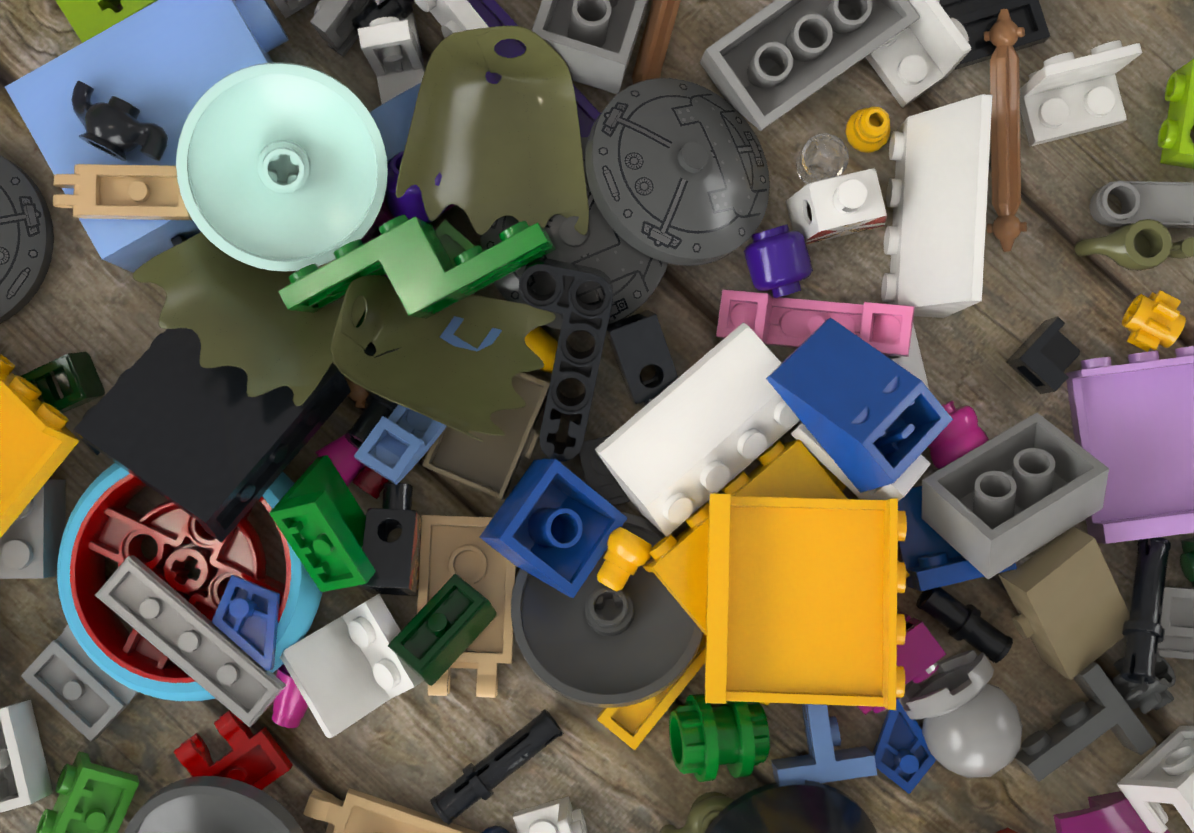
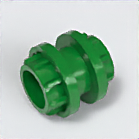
M694 694L687 697L685 705L678 706L677 709L670 713L669 741L675 766L682 774L693 773L699 782L715 780L720 765H726L734 778L748 777L752 774L754 766L764 763L768 758L770 749L769 727L764 709L758 702L726 701V704L711 707L710 703H705L704 694Z

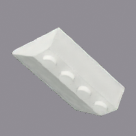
M981 94L909 116L898 127V131H893L891 134L889 159L896 160L895 179L890 178L888 182L886 203L887 207H893L892 226H887L884 236V253L891 255L890 273H885L883 276L881 298L883 302H888V304L914 306V316L945 318L982 301L992 95Z

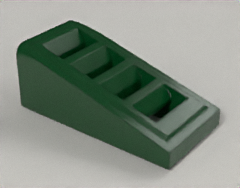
M87 352L68 353L21 375V377L33 385L37 384L42 392L41 395L44 402L62 413L105 395L99 375ZM53 376L56 377L61 392L64 396V398L62 399L60 398L57 388L52 379Z

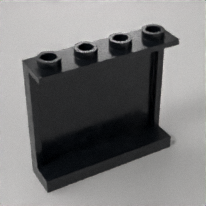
M188 328L166 329L164 333L159 334L153 340L150 348L137 362L120 375L116 384L96 405L87 410L73 431L93 453L98 455L101 452L195 518L208 534L222 543L350 394L351 390L344 375L332 363L318 386L300 406L294 404V393L288 386L278 387L256 397H248V376L243 369L235 366L201 367V343L198 335Z

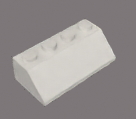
M745 323L738 326L595 448V451L634 507L666 537L709 500L710 493H718L800 421L766 379L781 362Z

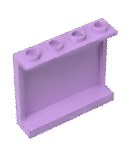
M1194 346L1176 348V358L1159 360L1158 351L1129 354V364L1113 366L1111 357L1082 360V370L1065 373L1069 377L1066 381L1075 442L1109 468L1103 509L1086 518L1088 534L1094 537L1097 543L1109 544L1194 533Z

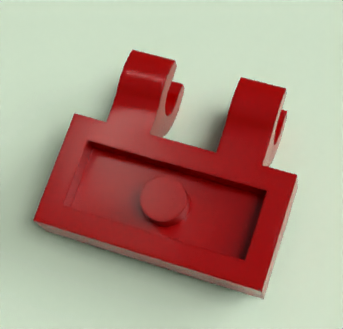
M230 710L220 716V719L215 721L214 725L233 750L213 762L206 743L196 733L173 751L179 762L192 777H226L242 781L260 790L284 775L293 766L266 727L253 735L250 727Z

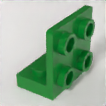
M329 456L317 457L269 514L321 592L367 584L376 570L361 548L364 540L366 515Z

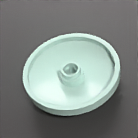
M271 62L252 65L233 72L214 84L198 100L189 113L180 134L176 155L177 181L180 194L187 211L199 230L210 242L232 258L245 264L271 271H298L311 264L321 266L335 260L336 258L333 253L337 249L352 241L362 239L373 225L380 212L387 187L388 168L385 146L374 118L366 106L347 86L332 76L317 69L294 63Z

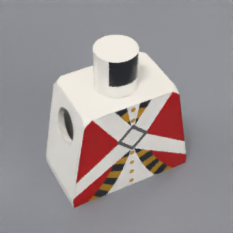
M875 168L812 182L805 185L786 200L792 229L802 233L806 244L882 227L885 225L887 218ZM809 205L812 213V221H810L807 212V206Z

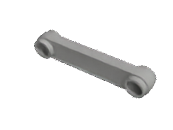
M1109 182L1093 194L1089 205L1090 214L1099 224L1110 227H1122L1136 223L1139 220L1151 219L1159 221L1166 228H1194V182ZM1108 194H1113L1120 200L1122 206L1120 214L1113 212L1108 206Z

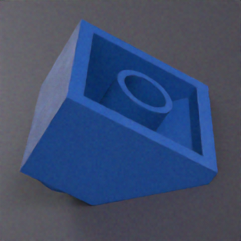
M557 459L533 460L479 538L518 568L568 597L574 598L606 551L610 533L614 529L622 527L627 517Z

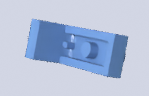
M801 704L808 755L771 760L774 780L779 787L805 785V780L827 783L877 775L875 755L866 746L834 751L833 746L841 745L840 731L836 717H829L827 705Z

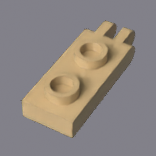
M74 165V174L54 175L53 186L74 188V195H53V206L73 208V217L192 220L180 194L176 166Z

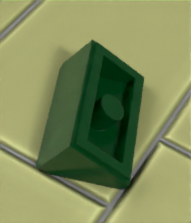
M455 573L387 646L429 686H432L495 618L496 611L488 599Z

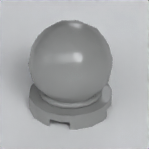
M969 650L937 663L939 665L937 669L939 674L930 678L921 686L919 683H914L911 680L905 686L904 697L898 698L910 719H924L922 733L932 756L945 769L966 778L991 777L1014 760L1020 750L1023 725L1017 706L999 687L987 683L992 678L994 669L986 655L982 652L977 656L974 650Z

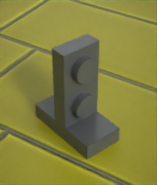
M1091 663L1073 678L1089 700L1087 702H1076L1066 708L1060 715L1061 721L1048 731L1040 730L1027 737L1021 744L1022 750L1015 756V760L1023 771L1038 782L1110 729L1124 747L1139 755H1143L1157 744L1097 663Z

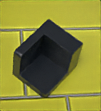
M1058 316L1045 320L1006 361L1040 394L1057 391L1069 378L1064 371L1080 355V350L1059 331L1065 322Z

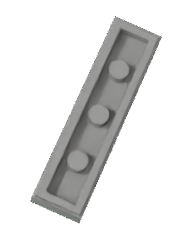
M134 555L128 556L95 594L97 598L249 727L259 719L286 687L285 683L272 672L263 669L219 630L211 620Z

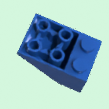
M832 318L827 319L766 378L860 493L894 483L953 420L919 378Z

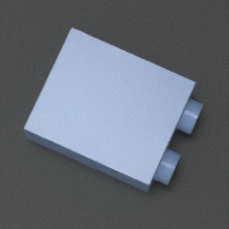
M158 0L5 86V89L54 175L74 174V165L176 166L178 142L183 125L195 104L206 91L227 75L242 68L273 62L268 52L289 41L266 0ZM77 81H81L94 89L90 98L92 104L98 102L108 104L111 96H115L140 110L137 120L141 123H154L162 127L168 140L167 147L160 161L142 153L141 145L126 152V161H122L82 140L79 135L86 133V130L75 114L71 101L73 89ZM62 188L65 194L74 195V188ZM79 218L101 259L132 273L153 257L174 247L171 242L172 238L181 235L189 239L201 232L193 220Z

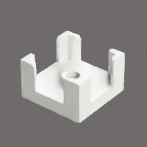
M1179 726L1117 783L1122 793L1152 833H1164L1168 829L1165 825L1168 822V816L1159 803L1173 804L1194 833V726Z

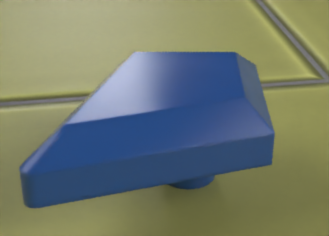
M231 575L212 623L263 669L269 671L274 668L280 593L236 575Z
M897 699L896 710H888L873 754L875 755L876 768L910 794L935 763L936 759L927 747L921 727L915 719L908 717Z

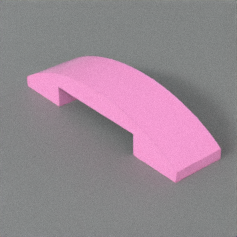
M722 290L716 337L725 338L738 326L745 323L765 345L798 348L827 319L832 318L885 356L909 357L915 307L864 302V305L782 297L774 298L768 293Z

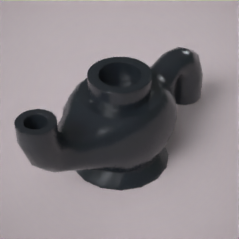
M77 81L73 89L71 101L75 114L86 130V133L79 135L82 140L122 161H126V152L141 145L142 153L160 161L167 147L168 140L162 127L154 123H141L137 120L140 110L115 96H111L108 104L104 102L92 104L90 98L94 89L81 81Z

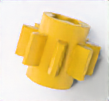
M1161 290L1157 294L1152 292L1149 298L1143 294L1138 295L1129 305L1122 320V326L1131 331L1127 342L1146 352L1150 348L1156 350L1158 345L1164 348L1170 347L1177 340L1186 323V317L1176 310L1181 300Z

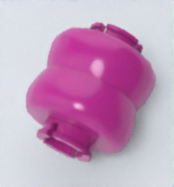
M954 401L942 405L953 420L928 446L932 462L936 468L941 469L989 441L987 435L978 426L976 413L971 406L964 405L955 408Z

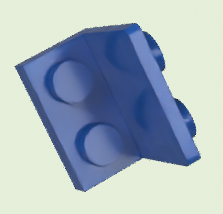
M922 485L912 487L906 496L898 501V510L905 511L907 518L905 541H898V548L901 560L905 562L906 571L910 574L906 579L908 587L918 591H926L985 577L922 519ZM1016 563L1012 564L1000 573L1017 569Z

